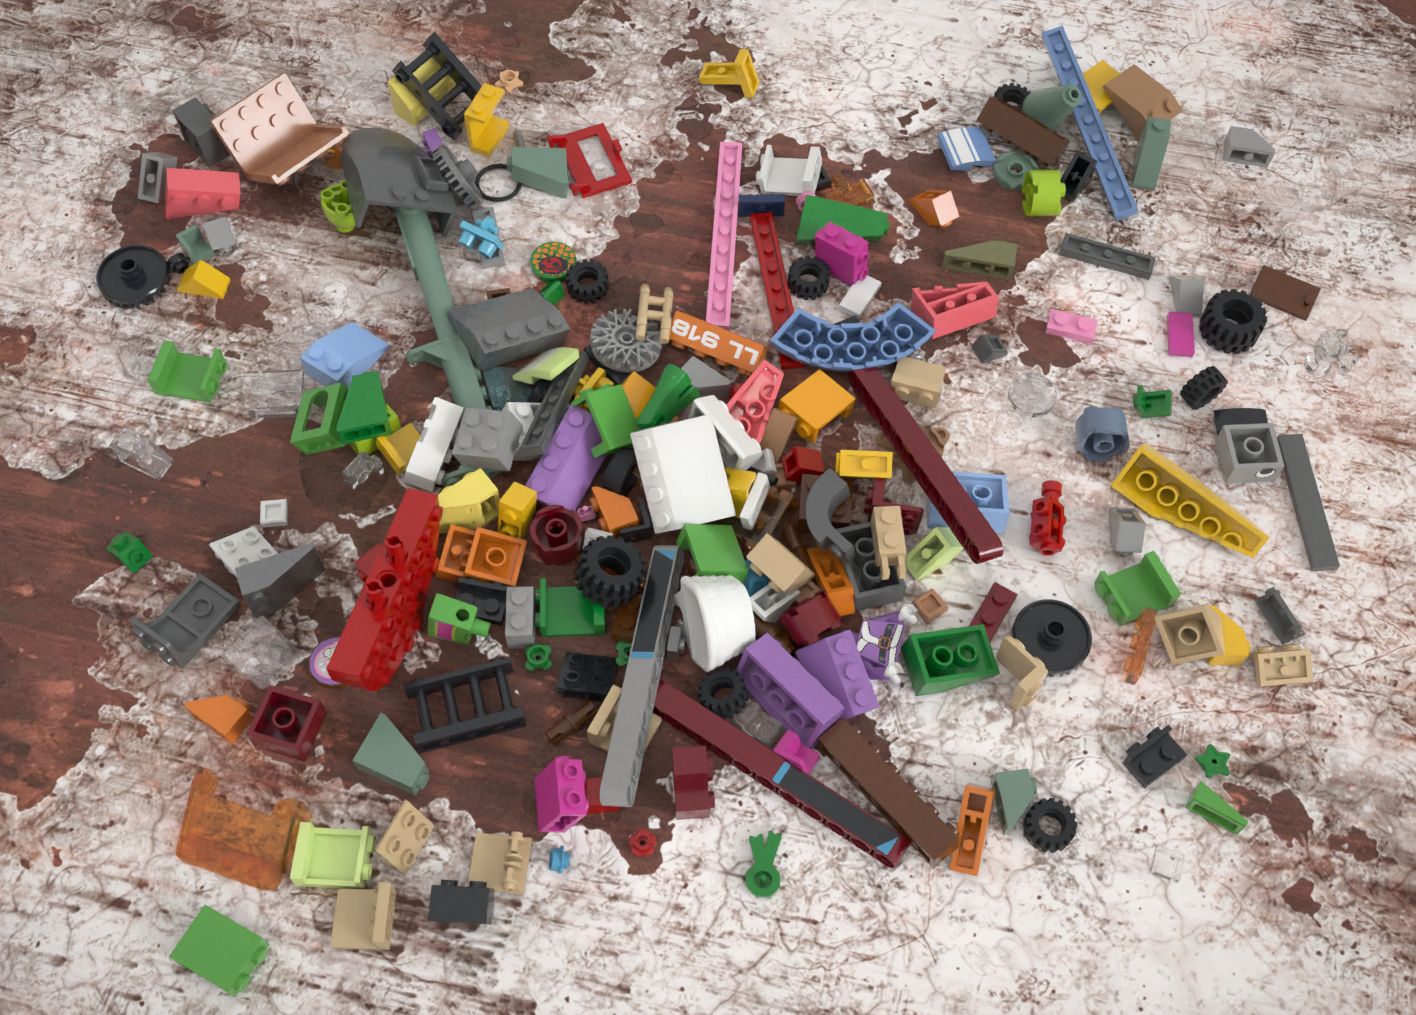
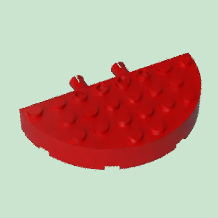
M407 488L326 667L333 681L372 692L377 691L384 685L389 684L406 653L412 651L414 634L423 625L424 616L422 612L429 592L432 575L436 573L439 565V558L436 557L443 507L439 506V496L437 494Z

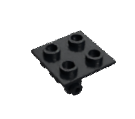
M566 652L556 687L558 694H563V697L577 698L579 692V699H582L583 693H587V700H590L591 694H593V700L604 702L613 686L617 669L616 658Z

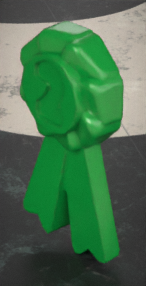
M769 831L766 847H764L762 833L757 837L749 836V844L755 864L746 872V888L756 898H770L780 887V873L772 864L782 839V833L774 834L772 831Z

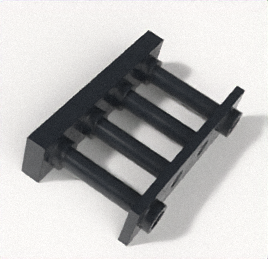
M434 32L422 44L425 47L423 53L407 66L400 61L393 68L392 72L397 81L404 84L438 122L442 131L454 140L463 132L459 126L465 121L464 113L469 105L453 119L444 108L462 92L472 102L482 85ZM432 57L439 63L441 68L421 84L413 73ZM448 75L456 83V86L437 102L428 91Z
M497 657L490 660L489 663L426 679L421 677L415 678L409 683L403 684L407 698L416 699L422 730L420 733L413 734L419 754L527 726L522 706H513L506 674L514 672L510 657ZM495 677L503 709L501 712L489 714L486 712L479 681ZM469 684L476 716L474 719L462 721L459 719L453 688ZM442 691L449 723L447 726L435 728L432 726L426 695Z

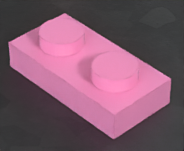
M1051 309L1045 333L1092 344L1097 319Z

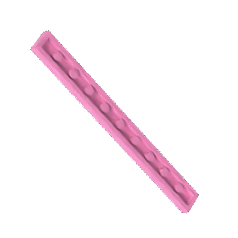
M720 142L706 314L707 322L726 330L730 328L742 143Z

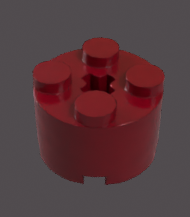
M550 505L538 511L530 525L532 545L536 555L549 566L566 564L579 557L584 545L583 528L579 515L574 510L566 509L562 505Z
M825 589L814 593L816 597L812 599L807 597L783 612V615L779 616L794 644H798L799 647L813 644L821 638L819 633H824L827 630L830 632L843 624L840 620V614Z

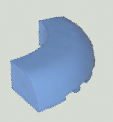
M899 302L889 311L875 318L874 321L864 324L862 322L841 323V325L829 324L826 320L815 317L798 307L770 339L769 345L785 356L811 367L838 372H852V370L881 368L895 363L926 343L936 330Z

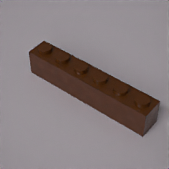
M842 718L818 738L819 749L886 820L910 842V845L933 869L936 868L959 847L960 838L958 837V831L951 823L947 822L945 824L938 816L939 812L935 806L929 801L925 803L918 796L919 791L910 781L906 783L899 776L900 772L892 762H885L880 756L881 752L872 742L867 743L861 737L862 732L854 723L851 722L849 724Z

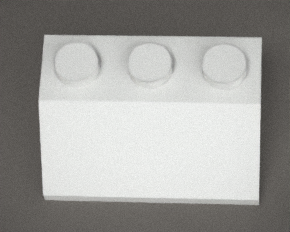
M714 395L700 397L693 401L688 419L711 414L725 467L747 470L759 461L762 454L759 443L754 438L748 436L743 424L731 416L728 407L723 401L718 400Z

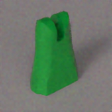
M673 364L665 366L651 398L636 420L637 425L642 430L670 423L675 416L700 396L696 387L690 384L691 379L685 371Z

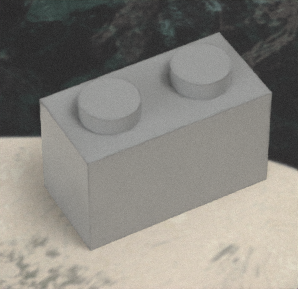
M533 586L507 587L505 637L508 649L527 648L528 646L535 645L536 598Z

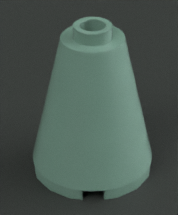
M1072 84L1038 89L1027 95L1023 102L1022 110L1028 116L1055 130L1080 104L1082 99L1081 92L1078 87Z

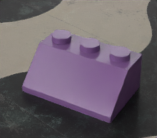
M851 630L827 637L795 651L801 666L813 677L817 678L820 684L845 707L838 721L842 718L847 720L880 707Z

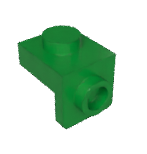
M1143 385L1137 386V395H1133L1134 408L1139 410L1141 418L1171 416L1172 392L1171 390L1145 392Z
M126 531L115 536L111 544L105 548L132 573H136L153 557L138 538Z

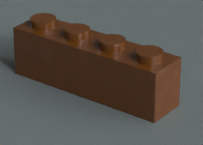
M997 96L989 97L977 118V121L982 123L981 127L990 133L993 131L1000 134L999 138L1008 144H1011V142L1019 146V151L1027 155L1033 154L1037 157L1036 161L1046 167L1057 164L1070 142L1067 138Z

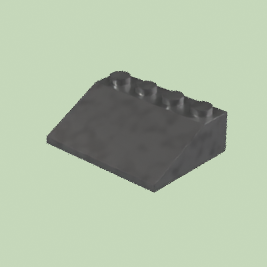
M533 288L447 311L448 317L479 371L549 349L562 347L570 332V327L560 310Z

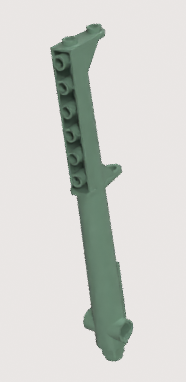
M394 207L416 281H420L438 337L436 341L408 351L406 353L407 361L409 363L426 361L444 370L454 403L464 407L460 421H462L466 408L492 410L491 405L486 407L484 400L488 399L485 386H479L478 380L482 379L481 373L477 366H473L471 355L447 315L448 310L456 308L426 210ZM461 464L458 470L443 476L444 486H452L462 480L466 474L475 472L479 468L464 467ZM482 469L489 479L496 477L500 473L506 472L501 470Z

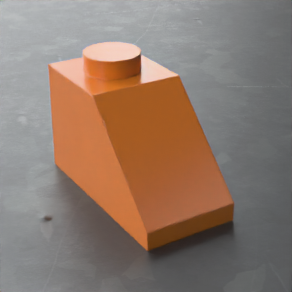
M927 190L909 199L910 204L928 225L943 228L951 225V220L959 217L951 191Z
M228 695L188 701L184 705L193 718L231 745L254 719L248 711L251 707L240 698L233 700Z

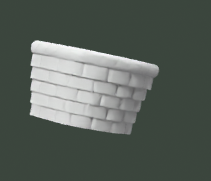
M697 575L693 577L683 576L681 578V590L674 595V602L682 611L683 622L679 619L677 620V625L681 627V634L686 638L692 660L704 671L710 672L714 668L722 666L725 661L731 660L732 657L744 653L745 648L755 642V623L751 601L745 586L732 575L717 577L715 575L709 577L706 575L699 577Z

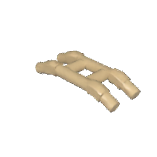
M642 284L640 287L635 338L637 340H644L647 319L661 321L659 342L666 344L669 342L673 290L670 287H666L663 297L649 296V285ZM648 305L663 307L662 312L648 310Z

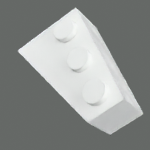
M437 397L434 398L431 413L424 423V429L407 466L404 482L430 492L433 491L435 484H441L445 471L441 469L444 463L449 464L453 455V450L450 447L456 441L464 407Z

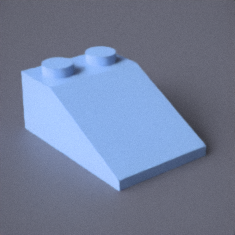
M351 322L316 340L300 356V360L305 373L323 385L329 386L335 383H342L349 389L352 377L367 372L390 346L385 341Z

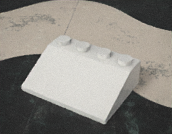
M711 414L630 433L655 534L682 529L684 524H702L736 515Z

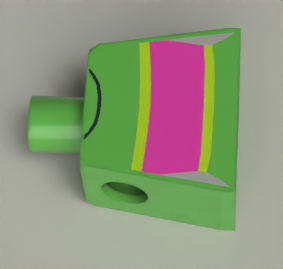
M436 593L428 617L427 636L469 644L472 634L487 638L491 622L477 619L478 608L476 606Z

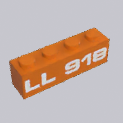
M676 310L671 323L669 339L673 340L672 345L681 349H685L686 346L694 349V354L703 358H707V355L716 358V363L728 367L729 363L738 367L736 371L750 376L751 372L753 373L763 362L769 348L764 344L682 311Z

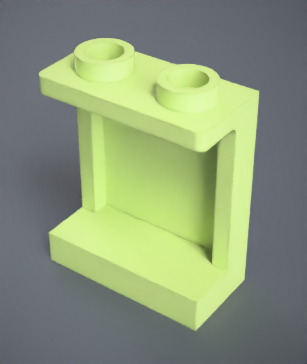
M300 822L290 879L296 886L365 889L366 881L371 879L372 864L369 863L370 853L375 852L376 835H373L369 826H363L362 830L316 828L312 822Z

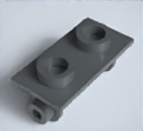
M1274 587L1269 588L1265 591L1266 595L1254 599L1282 644L1305 635L1301 623L1297 622L1281 597L1279 590H1276Z

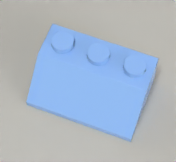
M953 472L996 533H1004L1009 517L1006 475ZM927 497V528L948 527Z

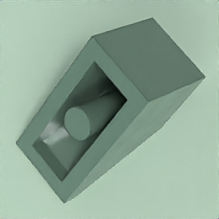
M1029 769L997 772L991 780L992 788L996 789L995 802L1003 835H1008L1037 793L1036 781L1034 777H1030Z

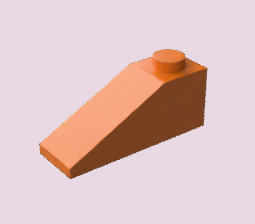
M818 547L807 549L806 552L813 567L812 572L816 574L814 577L816 586L820 590L825 589L841 617L855 613L853 586L839 559L833 555L829 548L823 553Z
M973 783L965 785L957 825L958 837L960 838L959 847L952 852L949 870L978 876L996 789Z

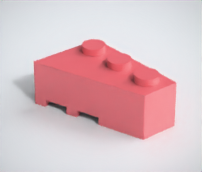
M167 168L165 185L166 220L239 209L241 195L239 173Z
M988 282L957 284V288L943 289L942 286H935L934 290L920 291V288H912L911 310L916 316L936 330L931 336L932 339L995 318L999 297Z

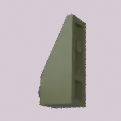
M993 240L945 251L941 269L1011 280L1015 267L1017 244Z

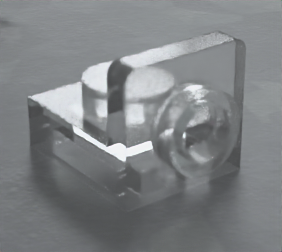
M364 451L342 471L346 484L353 489L359 483H363L368 478L370 472L380 479L385 476L382 461L375 455L369 456Z

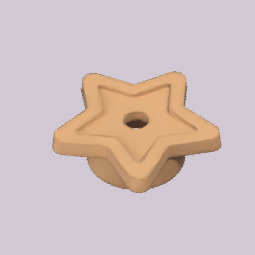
M505 70L500 72V80L495 85L496 87L505 88L508 93H511L514 87L523 86V82L518 79V71Z

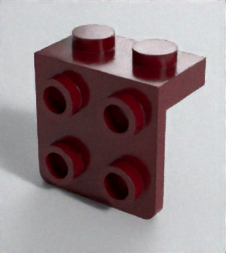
M875 478L873 487L868 486L867 496L864 501L863 513L868 514L867 522L871 521L874 507L900 506L904 535L916 534L924 509L883 502L885 479Z

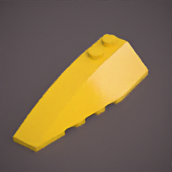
M1147 443L1142 444L1110 485L1151 516L1168 521L1179 528L1192 531L1203 538H1209L1252 558L1270 538L1229 503Z

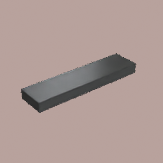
M1065 233L1059 252L1060 256L1147 280L1151 277L1156 257Z

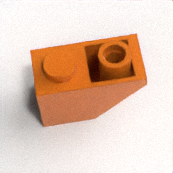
M598 486L592 487V498H589V502L593 507L594 513H599L601 519H598L601 531L613 533V537L618 539L620 537V530L639 526V519L629 498Z

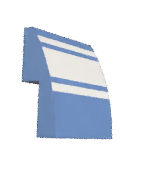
M980 127L952 129L938 133L936 136L951 170L970 171L973 165L992 167L996 161Z

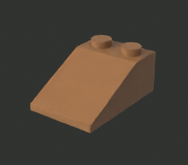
M1135 64L1103 86L1138 141L1148 117L1171 120L1183 111L1168 89Z

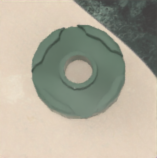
M1010 151L1003 153L996 159L993 166V177L1003 188L1011 191H1021L1025 173L1029 172L1028 170H1038V166L1029 155L1024 153L1020 155ZM1010 169H1018L1020 173H1014Z

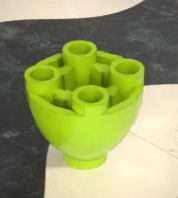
M342 180L340 183L331 185L321 191V205L325 216L336 226L337 230L348 233L354 229L355 221L346 180Z

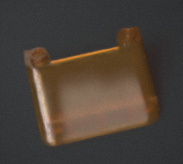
M200 766L191 783L176 845L177 857L184 863L262 891L276 889L281 884L294 857L300 822H310L312 819L311 812L304 802L293 798H286L276 803L272 814L268 815L214 796L213 794L218 786V778L213 771Z

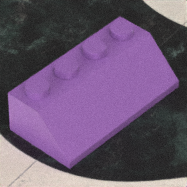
M572 404L570 405L545 454L540 458L525 485L537 491L536 504L542 507L562 505L564 508L572 509L575 512L578 509L607 456L594 458L591 451L593 447L602 443L603 440L590 412L577 406L573 407Z
M768 633L745 648L736 671H738L739 675H742L748 694L786 732L789 729L797 733L802 745L813 749L819 743L818 738L837 723L845 707L820 684L817 678L813 677L803 668L800 662L793 658Z

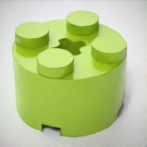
M1028 170L1029 172H1026L1022 185V193H1025L1026 201H1022L1025 216H1060V199L1065 196L1066 190L1065 183L1060 182V170Z

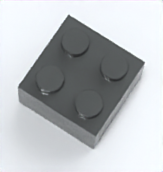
M195 97L172 110L184 141L208 167L230 156V153L209 123L214 116L207 104H201Z

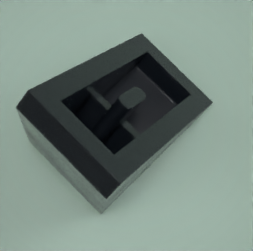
M1078 150L1076 151L1060 179L1061 183H1065L1064 197L1073 202L1079 197L1092 179L1097 160Z

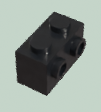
M441 880L440 885H431L428 921L492 925L495 889L487 888V882L469 881V887L458 886V880Z

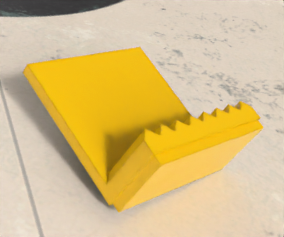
M409 423L387 437H377L376 446L399 475L406 471L416 443L421 435L412 423Z

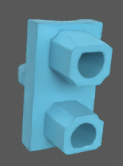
M487 216L484 220L477 219L476 225L479 227L462 220L460 227L463 232L459 242L463 246L472 249L475 242L480 240L482 242L477 251L491 258L496 249L502 251L505 245L499 241L498 236L491 234V232L497 234L499 228L494 226V218Z

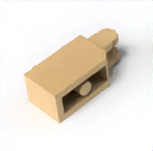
M900 506L874 507L870 524L875 562L877 566H880L882 580L889 579L890 569L888 566L896 565L898 578L905 579V557L907 552Z

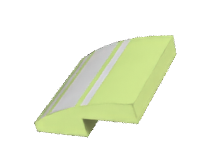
M567 347L546 350L513 375V380L534 384L540 378L551 381L580 358L579 350Z

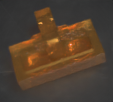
M839 172L832 175V191L824 193L823 197L824 199L861 206L874 201L875 195L865 179L854 183L847 182L842 173Z

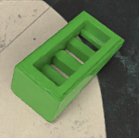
M1201 781L1193 789L1185 806L1188 810L1235 835H1238L1248 823L1243 816Z

